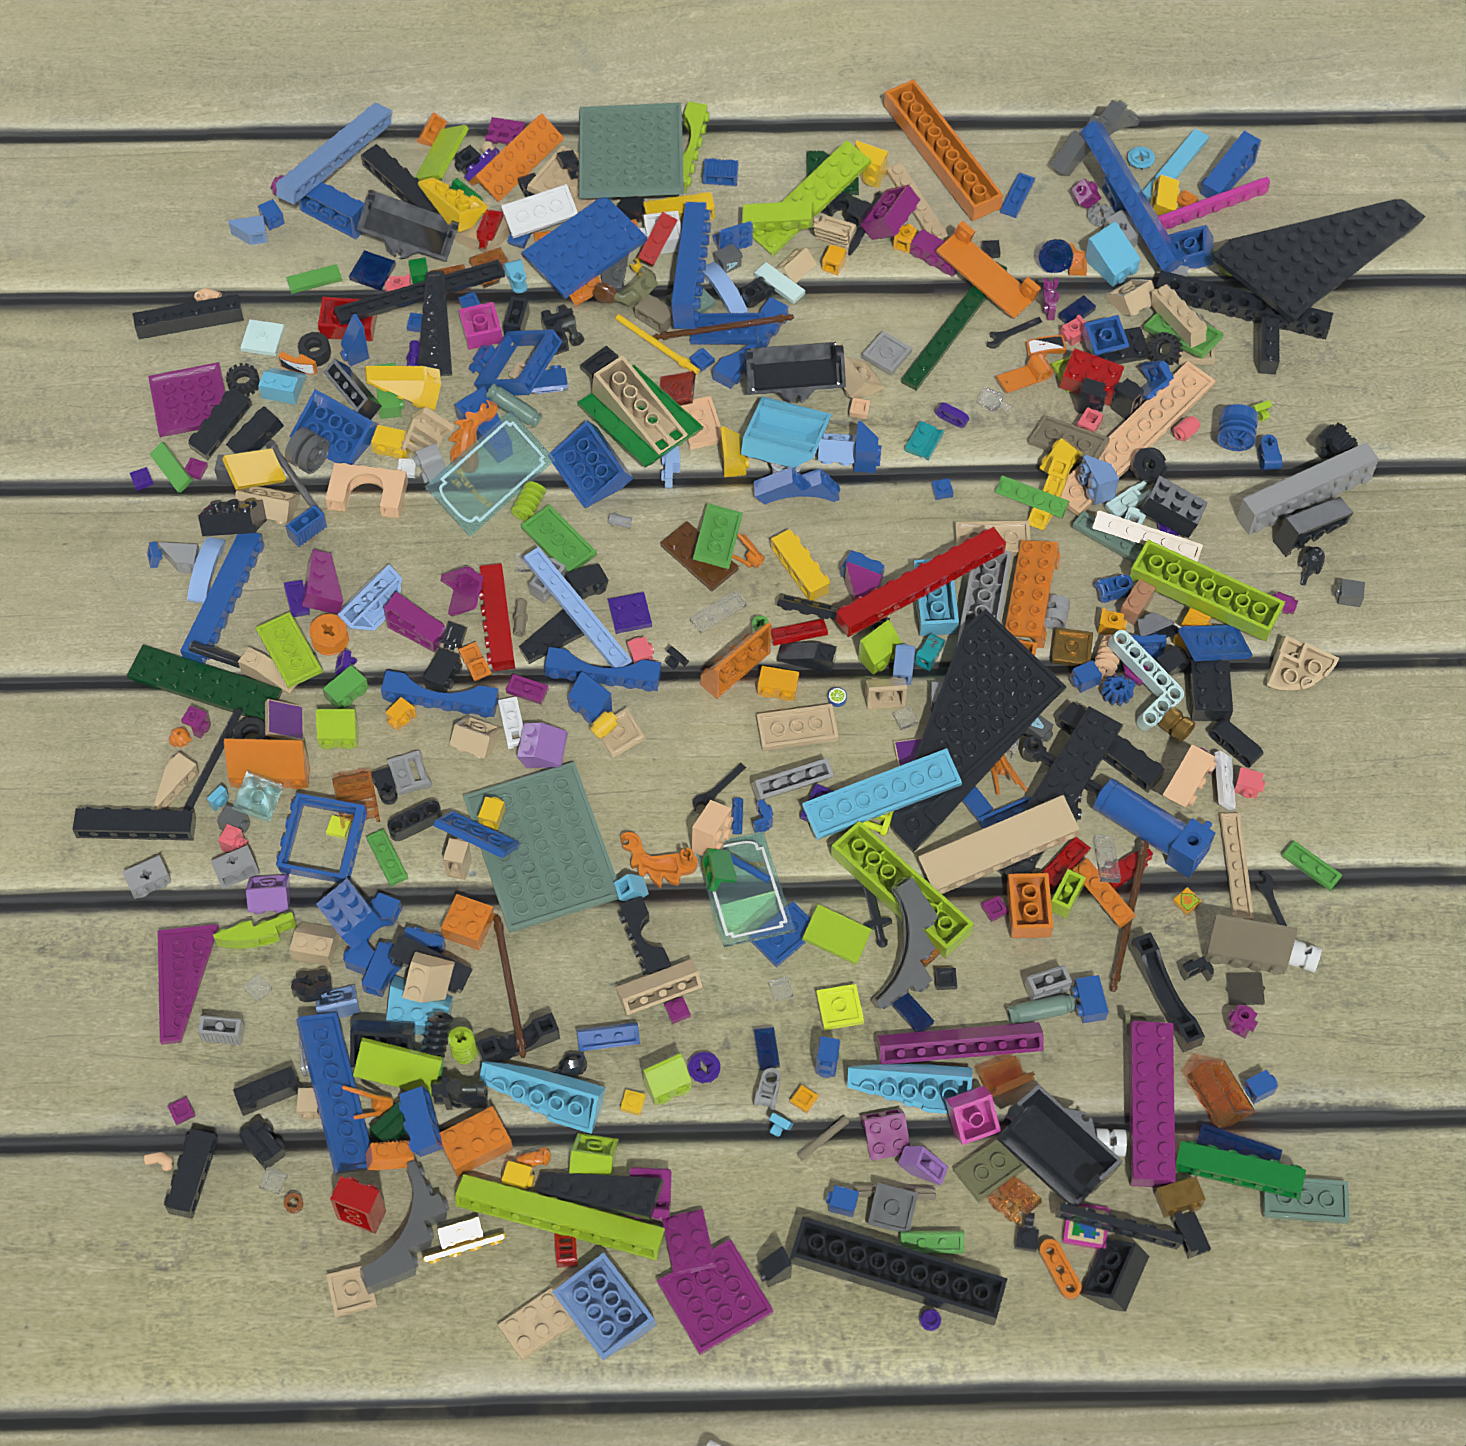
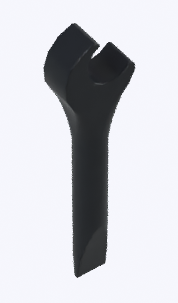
M1037 317L1006 331L990 332V338H993L994 341H987L986 347L996 349L1007 338L1034 327L1043 321L1040 317Z
M740 763L712 790L697 795L693 800L694 811H696L698 805L703 804L707 806L710 800L714 801L715 797L747 767Z
M1262 872L1260 877L1265 880V883H1257L1255 888L1268 901L1277 924L1287 926L1274 897L1273 879L1270 874Z

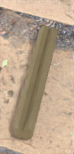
M854 1185L853 1190L859 1191L858 1197L874 1198L876 1185ZM893 1186L917 1192V1199L920 1200L936 1199V1188Z

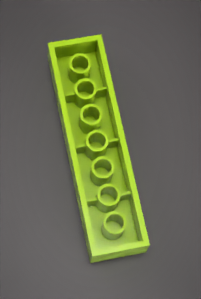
M1147 540L1130 573L1133 581L1138 582L1141 579L1156 587L1155 591L1265 642L1277 623L1285 601L1151 540Z
M860 821L832 845L831 856L902 921L900 907L891 888L905 877H912L938 916L934 920L935 924L928 929L923 928V930L936 948L935 950L944 959L973 933L974 923Z

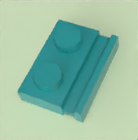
M920 421L905 447V452L920 458L924 457L929 461L944 435V430H938L937 427Z

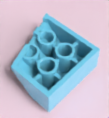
M394 976L390 986L386 1021L416 1023L415 1034L423 1035L425 1031H429L425 1028V1025L430 1023L427 1021L428 1016H433L434 1012H444L451 1015L452 996L446 995L445 1000L425 1003L402 998L407 980Z

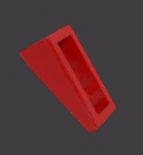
M554 1233L557 1268L578 1266L576 1238ZM572 1239V1242L559 1243V1240ZM572 1246V1249L560 1250V1247ZM573 1254V1257L560 1258V1255Z

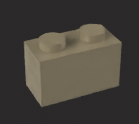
M648 294L635 306V318L660 334L663 331H667L673 325L672 307L662 303L657 297Z

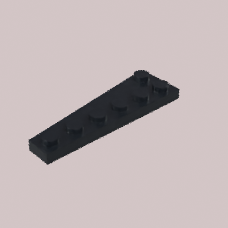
M444 271L426 272L418 366L439 369L440 377L453 376L445 273Z
M541 1172L534 1192L546 1197H555L568 1202L651 1220L664 1181L662 1178Z

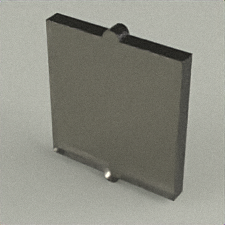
M1226 973V991H1228L1229 1005L1265 1004V986H1263L1262 973Z

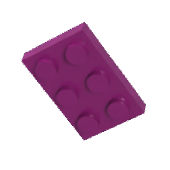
M703 1209L662 1219L674 1277L716 1267Z

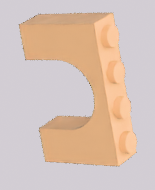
M334 463L325 499L328 510L346 512L352 490L361 484L371 483L383 489L380 502L381 516L400 518L408 484L406 471Z

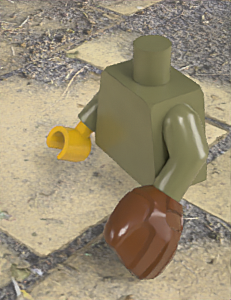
M635 258L636 264L632 265L630 263V266L635 273H639L620 292H617L613 286L607 283L599 282L593 290V296L601 303L608 304L618 301L626 304L629 308L643 300L658 285L656 275L649 268L642 266L639 259Z

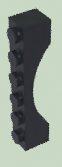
M1149 932L1132 939L1129 949L1167 1022L1173 1023V1034L1183 1053L1201 1046L1205 1035L1197 1019L1189 1012L1178 996L1169 978L1160 949L1153 935Z

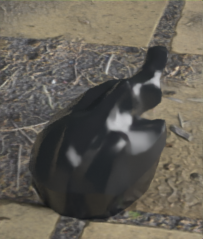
M1309 547L1301 558L1300 567L1305 566L1301 580L1303 586L1306 585L1309 576L1315 570L1317 575L1322 570L1325 562V553L1319 547Z
M566 1053L564 1059L559 1062V1067L549 1072L568 1077L579 1076L586 1071V1057L581 1053Z

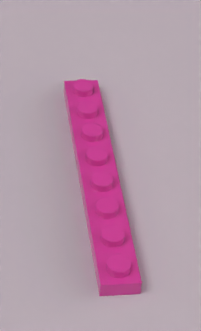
M1264 177L1160 215L1158 218L1165 230L1172 229L1177 225L1188 223L1191 220L1202 218L1227 207H1232L1240 202L1268 193L1271 181L1268 177Z

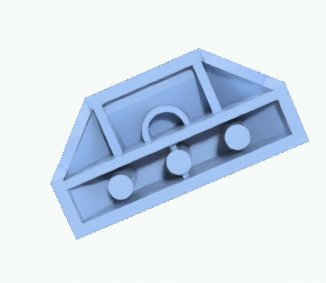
M387 565L344 604L338 613L340 619L350 629L374 631L385 620L383 609L395 592L401 595V576L390 565Z

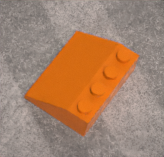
M768 622L755 629L752 633L746 634L739 644L733 645L726 655L719 657L710 668H706L701 673V686L717 699L767 657L771 652V624Z
M224 739L227 775L231 787H254L256 789L272 787L274 789L293 788L295 790L308 788L310 764L303 740Z

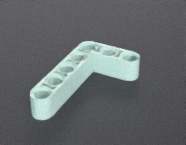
M1119 630L1108 641L1110 649L1158 697L1137 718V726L1143 731H1148L1172 707L1182 700L1184 691L1128 632ZM1116 638H1119L1122 644L1118 643ZM1130 651L1135 654L1136 658L1130 655ZM1143 665L1148 667L1149 672L1143 668ZM1156 679L1161 680L1162 685L1158 684ZM1170 692L1175 695L1176 699L1170 696ZM1157 705H1161L1163 711L1159 710ZM1145 717L1150 719L1151 724L1146 722Z

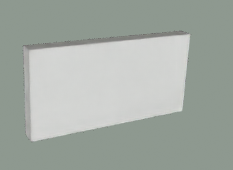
M567 184L501 206L513 238L565 222L578 213Z

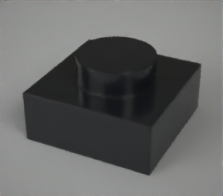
M999 240L982 241V251L991 258H1000Z
M936 968L937 990L957 989L956 968Z

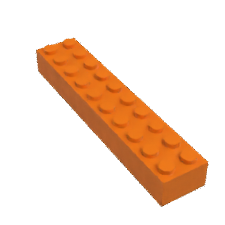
M913 79L885 91V108L969 218L975 221L1001 209L1003 202L1002 192L917 82Z

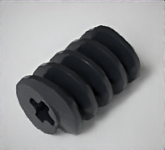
M434 1012L433 1016L427 1017V1021L430 1023L426 1024L425 1028L429 1031L423 1033L426 1038L422 1040V1044L426 1046L420 1047V1051L443 1058L447 1050V1038L452 1028L453 1017L444 1012Z

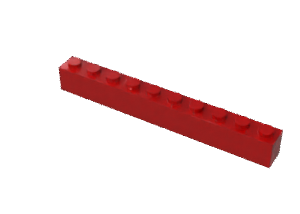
M995 527L985 529L979 535L966 539L964 543L951 547L944 554L936 555L931 561L921 563L916 569L903 573L901 577L895 580L888 581L881 588L873 589L868 595L858 597L849 605H843L836 612V622L847 637H850L1005 553L1006 541Z

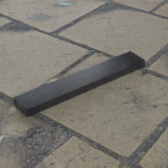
M235 709L230 716L183 809L190 811L193 809L224 749V739L230 738L243 713L240 709Z

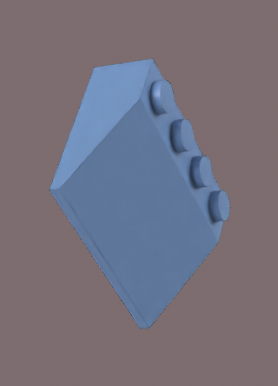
M604 1253L552 1292L602 1360L637 1341L657 1326L653 1316Z

